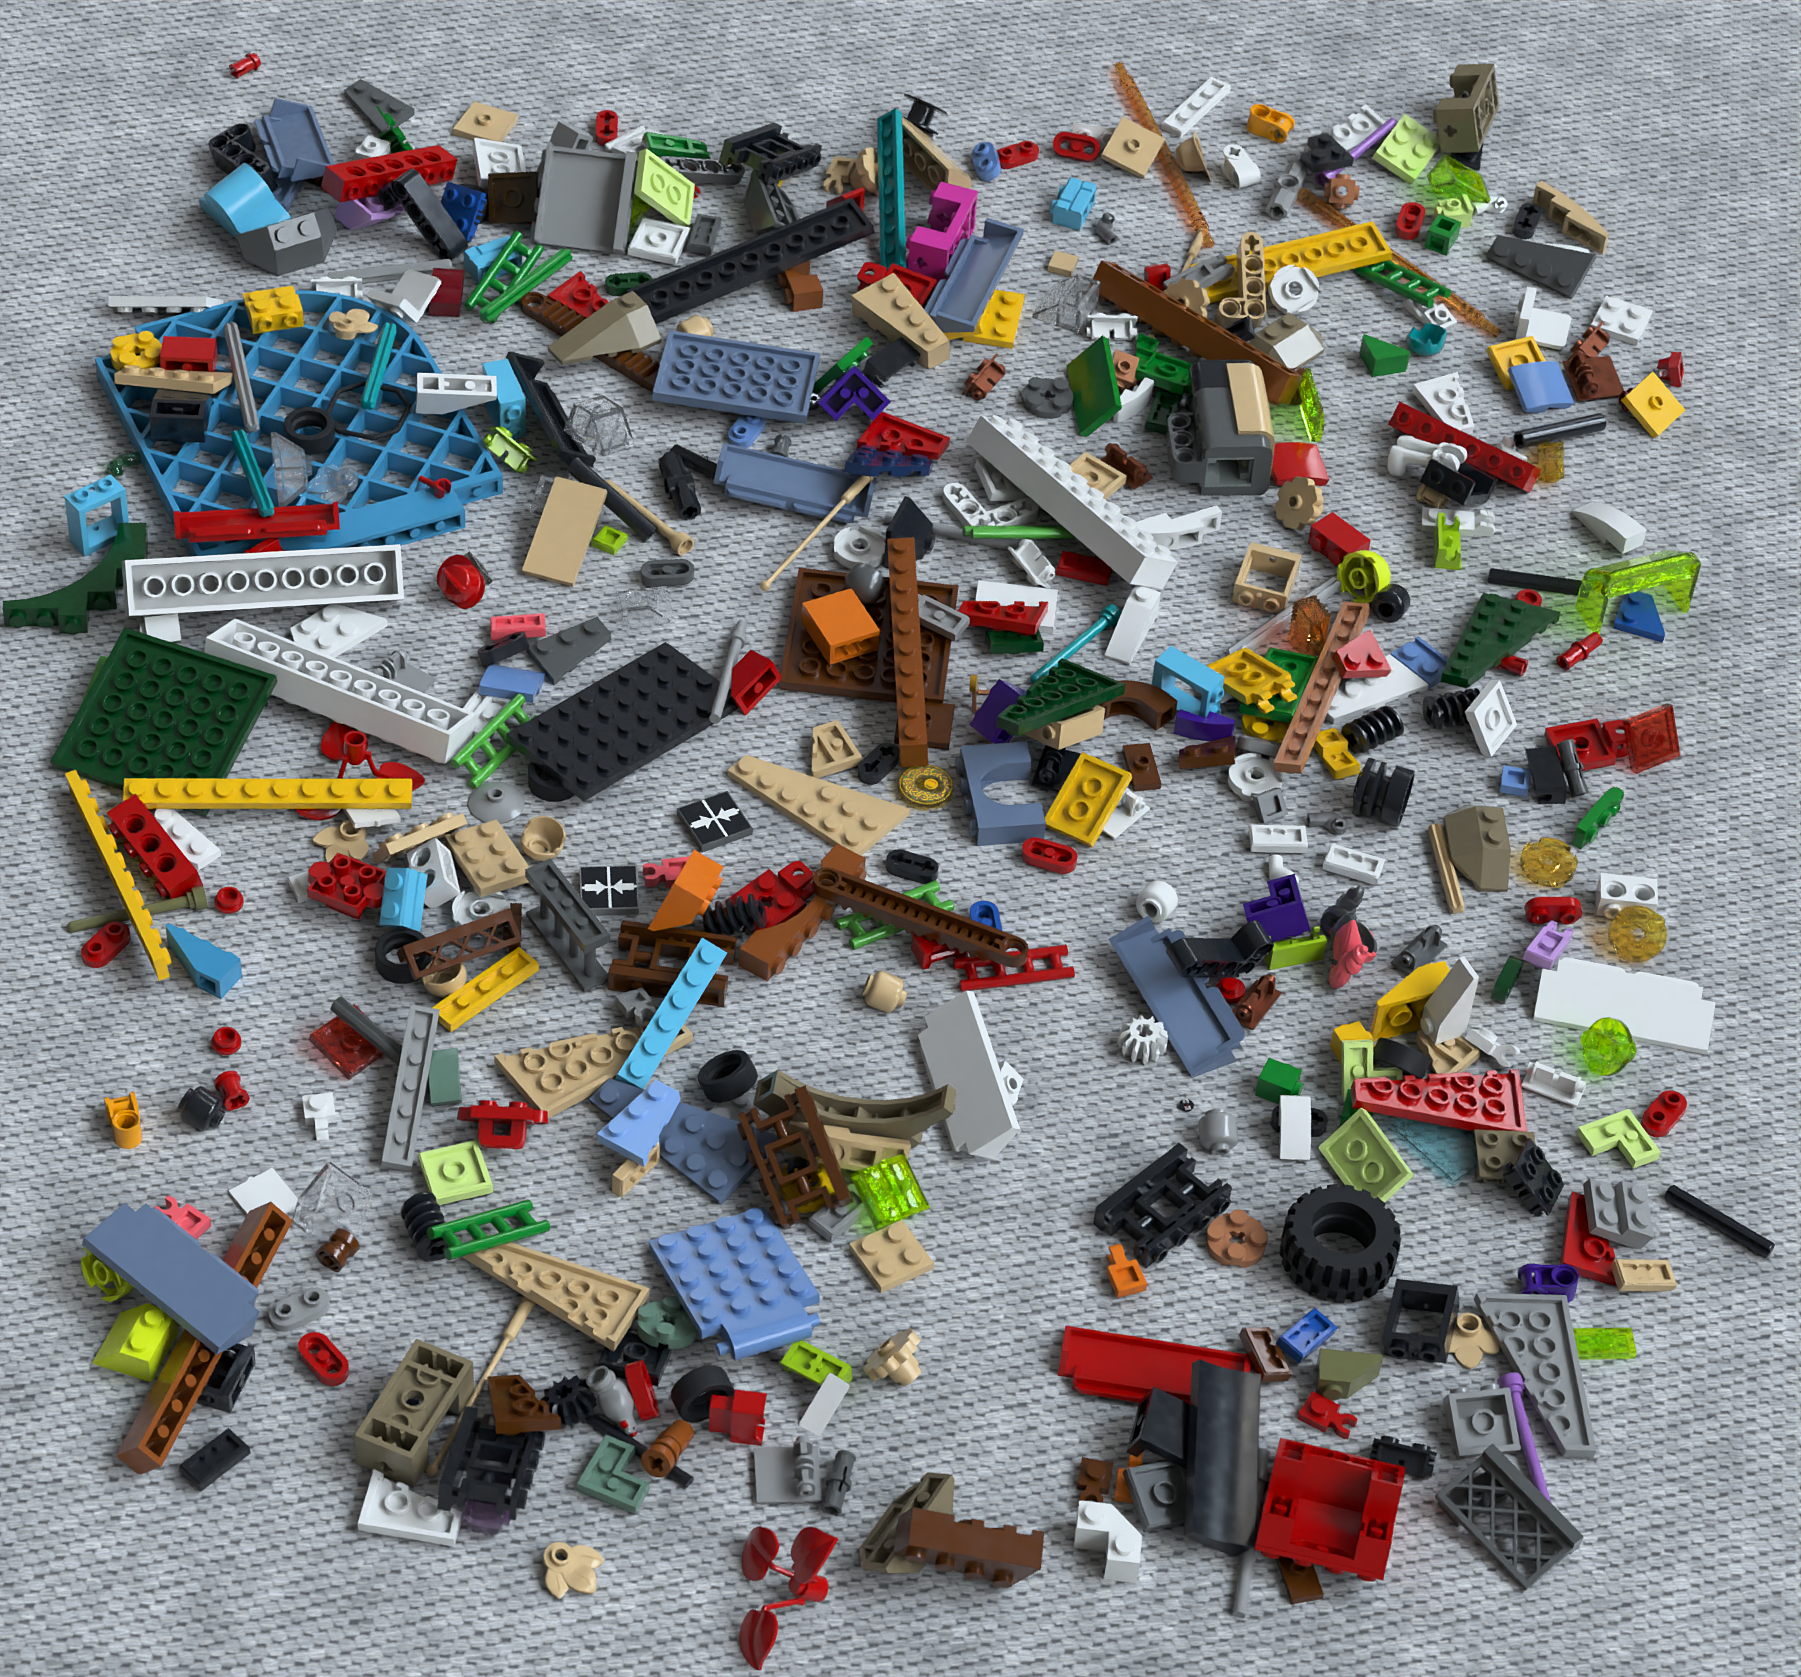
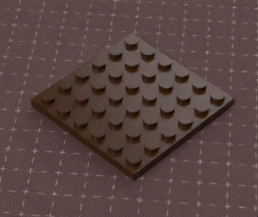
M799 567L779 689L897 702L890 578L883 577L886 583V590L882 593L879 600L872 605L864 606L880 630L879 650L829 665L801 622L802 603L845 590L844 579L847 573ZM917 581L918 594L926 595L956 610L959 585ZM920 625L925 702L943 704L952 640Z

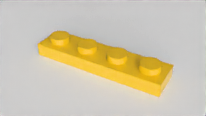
M520 947L516 948L463 985L462 988L433 1006L432 1008L440 1009L438 1022L447 1030L453 1032L538 972L539 963Z

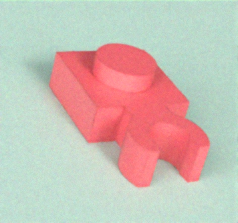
M690 856L662 859L661 866L653 863L644 864L642 873L643 875H648L645 876V886L654 887L660 882H665L666 888H671Z
M171 1196L165 1198L166 1206L169 1209L163 1210L158 1206L154 1207L163 1212L196 1240L211 1227V1218L188 1203L183 1208L178 1207L176 1199Z

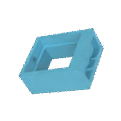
M508 359L483 363L482 375L496 376L497 399L484 403L494 427L497 426L499 428V426L506 428L511 432L513 440L525 437L526 399Z
M111 474L64 496L70 542L84 557L114 543L119 523H129L126 489ZM110 502L112 515L87 527L85 513Z
M1170 646L1155 660L1152 685L1164 690L1178 701L1176 713L1182 709L1204 718L1207 717L1210 711L1221 714L1220 702L1225 692L1223 689L1225 676L1173 646ZM1176 678L1202 693L1201 701L1175 687Z

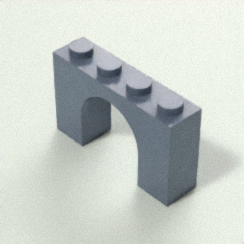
M1027 741L961 746L960 758H955V769L957 775H962V778H960L961 795H966L967 798L964 799V811L966 816H971V820H969L970 836H975L977 846L1024 843L1027 839L1033 837L1044 839L1046 822L1041 803L1000 804L988 798L982 791L985 787L995 782L1027 780L1030 778L1031 758Z

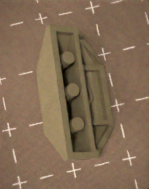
M1291 313L1285 314L1255 333V338L1251 339L1248 343L1288 368L1302 367L1324 352L1321 333Z
M1465 804L1445 815L1443 821L1452 864L1467 879L1474 883V887L1479 892H1507L1511 848L1503 808Z
M927 1472L920 1478L921 1482L909 1487L891 1503L859 1548L861 1567L864 1571L920 1573L926 1563H910L905 1560V1557L894 1554L898 1516L912 1507L953 1515L954 1477L952 1474Z

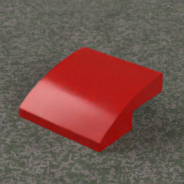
M1302 442L1275 443L1271 473L1276 485L1283 486L1286 481L1292 482L1296 476L1314 480L1317 486H1326L1329 477L1316 444Z

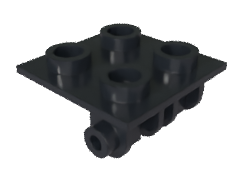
M1045 745L1031 785L1059 792L1081 753L1068 751L1066 747L1057 750Z
M1528 1138L1515 1164L1513 1165L1512 1162H1509L1502 1167L1503 1177L1511 1187L1514 1186L1513 1191L1515 1193L1522 1191L1518 1197L1522 1200L1530 1214H1535L1536 1217H1539L1545 1213L1548 1216L1564 1187V1183L1558 1171L1553 1170L1545 1159L1542 1149L1536 1146L1531 1138Z

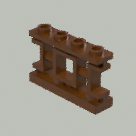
M623 920L618 936V948L630 951L627 961L612 959L608 972V990L625 993L643 988L651 997L665 998L682 969L659 966L661 955L687 958L688 961L700 940L704 938L727 952L721 964L733 965L736 956V937L679 928L651 931L648 929L650 924ZM639 945L654 947L653 953L638 951ZM635 962L650 964L649 969L636 968L634 966ZM715 972L697 1003L724 1007L728 989V976L719 975Z
M806 1085L795 1089V1093L784 1096L789 1110L762 1121L759 1111L753 1108L748 1113H739L738 1116L741 1122L736 1124L742 1140L748 1139L752 1150L748 1151L747 1154L753 1168L759 1167L763 1178L758 1180L765 1197L768 1195L771 1197L774 1205L769 1208L775 1224L781 1223L785 1230L791 1228V1225L802 1223L797 1208L824 1197L830 1211L839 1205L844 1207L854 1202L812 1095ZM798 1103H800L813 1139L810 1141L804 1130L790 1135L785 1123L800 1117L796 1108ZM753 1122H755L760 1133L774 1127L779 1140L764 1146L769 1157L767 1159H764L751 1125ZM802 1141L811 1166L784 1176L775 1152ZM819 1159L823 1161L836 1194L834 1196H831L826 1185L813 1191L807 1178L822 1172L817 1161ZM773 1178H777L781 1188L794 1183L798 1187L801 1196L786 1202L791 1213L789 1215H786Z

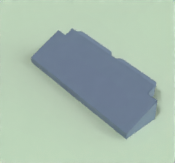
M275 97L269 116L263 114L262 119L254 120L259 140L264 144L263 151L271 170L276 172L278 178L289 176L292 182L324 176L326 166L335 164L312 106Z
M986 218L982 238L971 235L970 239H962L959 242L945 269V275L949 279H942L938 282L924 309L943 333L974 332L1024 234V229Z
M723 443L713 484L726 487L724 496L825 518L841 501V496L860 475L846 473L844 470ZM873 477V480L849 504H845L831 520L853 523L855 516L868 517L877 478Z
M1146 916L1111 937L1109 941L1157 1021L1163 1022L1168 1039L1191 1077L1194 1078L1237 1062L1231 1050L1242 1047L1239 1042L1245 1038V1031L1223 995L1216 987L1206 989L1204 984L1208 982L1210 977H1182L1166 954L1167 948L1173 942L1181 938H1187L1181 930L1171 932L1169 928L1159 934L1150 917Z
M124 1203L84 1237L82 1245L215 1354H219L252 1336L260 1312L253 1307L259 1293L258 1289L218 1256L207 1253L202 1249L201 1243L159 1209L151 1208L145 1203L135 1212Z

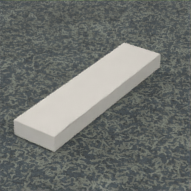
M1210 77L1161 123V129L1181 138L1230 92L1231 86Z

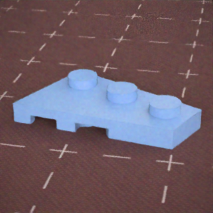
M655 1080L597 1133L598 1142L645 1167L649 1160L648 1154L652 1147H656L663 1126H667L680 1102L679 1091Z

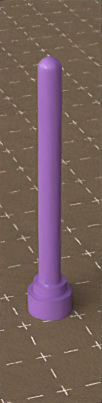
M1390 118L1352 149L1349 153L1354 157V160L1397 125L1396 119ZM1345 168L1317 172L1315 174L1316 182L1324 187L1325 183H1329L1330 178H1335L1336 174H1339Z
M1519 1373L1504 1374L1498 1378L1497 1384H1499V1388L1510 1387L1517 1431L1532 1484L1551 1502L1521 1399L1525 1388L1522 1376Z

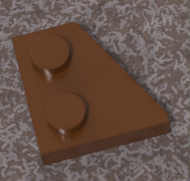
M1236 736L1198 745H1189L1179 749V769L1234 765L1236 759Z

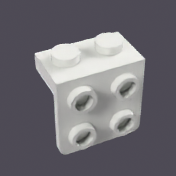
M409 269L403 274L392 294L371 288L366 297L374 305L387 310L401 320L405 319L417 323L441 285V280L435 276Z
M1527 287L1525 296H1520L1518 311L1515 314L1513 326L1518 327L1515 340L1533 336L1538 346L1557 350L1565 349L1571 316L1533 308L1537 289Z

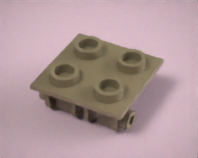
M1475 1129L1474 1135L1478 1161L1475 1179L1481 1180L1482 1183L1499 1179V1183L1503 1184L1505 1178L1503 1177L1502 1167L1509 1162H1512L1513 1165L1515 1164L1528 1138H1531L1535 1144L1534 1132Z

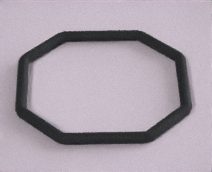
M360 381L336 390L326 411L329 414L331 413L341 393L362 386L365 387L366 382ZM381 385L380 390L396 393L406 406L396 428L376 435H368L340 429L334 422V430L338 434L371 441L396 434L401 430L411 410V404L399 389Z

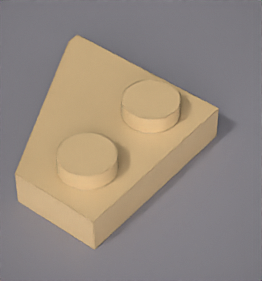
M839 720L813 727L812 777L821 778L860 764L862 756Z
M1422 1029L1417 1033L1416 1042L1423 1054L1431 1059L1429 1064L1435 1074L1464 1072L1480 1057L1481 1049L1463 1036L1435 1045L1429 1035L1424 1034Z

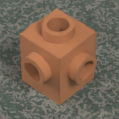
M1336 174L1335 178L1329 179V183H1325L1324 198H1327V203L1333 204L1334 209H1347V205H1353L1354 200H1358L1359 186L1355 185L1356 180L1350 179V175ZM1341 186L1347 189L1345 196H1341L1338 193V189Z
M1115 350L1112 359L1119 393H1123L1125 389L1129 390L1130 386L1134 388L1138 381L1135 378L1139 358Z

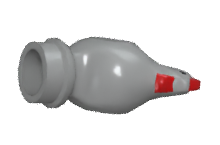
M599 1366L593 1369L586 1379L590 1392L598 1395L599 1406L606 1417L617 1422L627 1435L634 1438L637 1434V1426L633 1417L634 1400L628 1382L623 1379H616L615 1373L606 1366Z

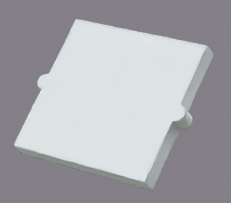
M343 809L354 828L379 827L385 824L401 822V817L395 809Z
M273 1168L254 1178L248 1177V1181L229 1190V1194L246 1215L250 1210L268 1202L275 1204L285 1214L301 1205L298 1198Z

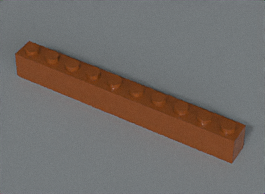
M1100 261L1089 285V288L1097 292L1096 296L1107 302L1110 300L1115 303L1114 307L1125 313L1130 312L1133 316H1138L1137 322L1142 324L1148 323L1152 326L1151 330L1163 336L1166 334L1171 337V343L1189 348L1188 353L1202 359L1203 357L1207 360H1251L1262 370L1268 402L1277 406L1279 403L1290 404L1303 376L1117 263Z
M914 537L887 539L901 767L928 766Z
M272 1202L250 1210L226 1252L223 1261L257 1288L293 1220ZM184 1329L119 1448L116 1457L138 1474L162 1467L223 1352L215 1354Z

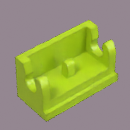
M1438 512L1434 528L1435 568L1461 570L1460 519L1458 516H1455L1454 523L1447 525L1445 524V513Z
M1312 927L1310 936L1275 942L1273 949L1264 958L1269 970L1323 960L1327 939L1325 935L1319 936L1320 927Z
M803 1340L792 1343L780 1362L783 1370L791 1373L793 1371L822 1386L829 1373L834 1374L848 1384L853 1380L851 1365Z

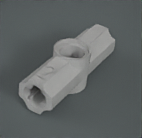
M1295 160L1293 163H1289L1284 174L1278 178L1277 187L1266 209L1271 219L1280 221V219L1286 218L1292 205L1296 203L1297 195L1308 174V169L1300 161Z

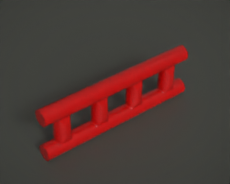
M1066 944L1028 949L1027 961L1022 965L1023 973L1007 974L1004 965L988 959L983 962L979 956L953 959L954 970L964 969L967 980L959 981L961 992L1075 977L1074 967H1063L1060 958L1068 956ZM1019 950L1007 952L1012 956L1021 954ZM1049 958L1052 969L1035 971L1032 960ZM993 966L995 976L978 978L976 967Z

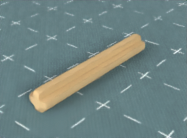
M1440 823L1431 824L1428 827V834L1449 912L1452 914L1462 913L1465 910L1464 901L1454 865L1450 861L1443 825Z

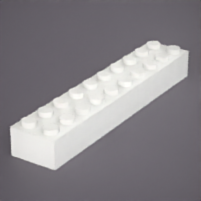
M981 415L966 441L972 448L1129 584L1159 589L1164 588L1178 563L1170 555L1171 551L1156 544L1153 541L1154 537L1150 533L1140 530L1135 520L1120 513L1121 509L1114 503L1107 502L1103 498L1104 494L1101 491L1087 485V479L1079 474H1074L1070 470L1071 466L1068 463L1058 460L1054 456L1055 452L1040 445L1038 443L1039 439L1035 435L1025 432L1020 422L1011 418L1008 421L1003 420L996 415L992 417Z
M400 545L122 561L126 616L404 599Z
M233 619L206 637L204 653L276 675L278 682L271 695L284 699L289 704L304 707L314 714L329 717L336 723L354 727L359 732L379 737L386 743H394L406 748L409 752L429 757L434 762L447 763L472 740L476 719L475 713L238 619Z

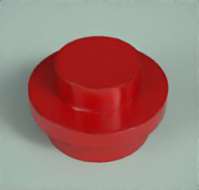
M228 886L218 891L214 904L221 913L232 914L238 912L243 907L244 898L238 889Z
M1224 978L1216 985V988L1219 989L1227 1004L1238 1003L1245 995V985L1239 979Z
M222 1027L214 1033L211 1045L216 1053L231 1055L240 1049L242 1040L240 1034L234 1028Z

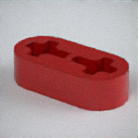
M602 110L596 116V142L598 145L605 147L606 143L618 138V115L612 110Z
M639 1360L626 1364V1378L640 1419L647 1421L658 1418L660 1415L659 1405L644 1361Z

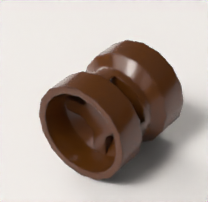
M338 1228L329 1237V1242L324 1243L316 1251V1256L322 1265L334 1272H340L347 1264V1258L353 1257L360 1249V1245L350 1232Z

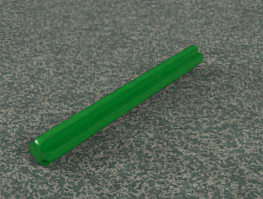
M562 248L479 311L481 321L491 322L573 259L572 251Z

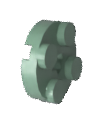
M667 1296L663 1301H655L638 1309L637 1333L647 1344L658 1347V1343L669 1344L668 1349H680L691 1345L696 1340L697 1330L676 1296Z

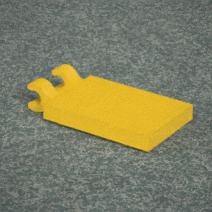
M1246 647L1207 665V667L1225 676L1223 684L1225 692L1246 705L1255 702L1263 714L1275 709L1268 699L1277 693L1280 694L1286 703L1297 699V695L1290 689L1295 686L1291 674Z

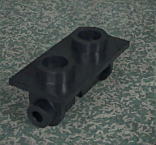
M1381 1436L1380 1439L1374 1438L1372 1447L1378 1448V1451L1371 1450L1369 1459L1398 1465V1461L1405 1462L1404 1467H1406L1405 1474L1422 1479L1425 1476L1432 1477L1434 1465L1428 1464V1461H1435L1437 1452L1430 1451L1431 1447L1420 1443H1412V1446L1399 1444L1400 1440L1391 1436Z

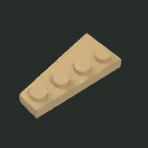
M126 365L124 369L114 373L115 384L214 394L233 383V373L164 370L163 368L140 369V366Z

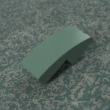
M458 1048L432 1051L429 1068L432 1107L462 1103Z

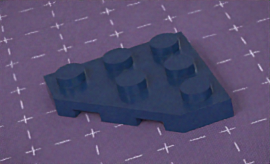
M861 445V448L857 447L848 458L844 469L846 473L869 477H879V474H884V471H889V476H908V474H913L914 471H918L917 475L929 476L932 472L934 461L927 460L928 457L921 454H912V457L903 456L902 452L898 450L880 452L876 451L877 448L874 446Z

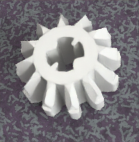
M1140 1015L1138 1020L1129 1017L1127 1023L1122 1024V1027H1120L1117 1042L1118 1048L1122 1049L1123 1057L1131 1055L1132 1063L1139 1058L1142 1059L1145 1065L1148 1062V1058L1156 1062L1159 1055L1163 1056L1168 1041L1167 1031L1164 1030L1163 1022L1154 1023L1153 1016L1150 1019H1144Z

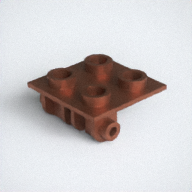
M1576 350L1572 353L1571 360L1562 362L1577 401L1618 397L1624 391L1610 356L1587 358L1584 352Z

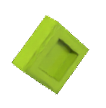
M605 525L591 540V546L615 555L627 542L628 534Z

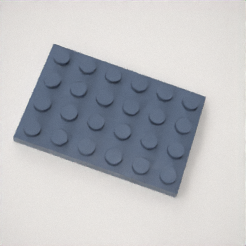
M669 330L653 389L652 400L806 424L821 353Z

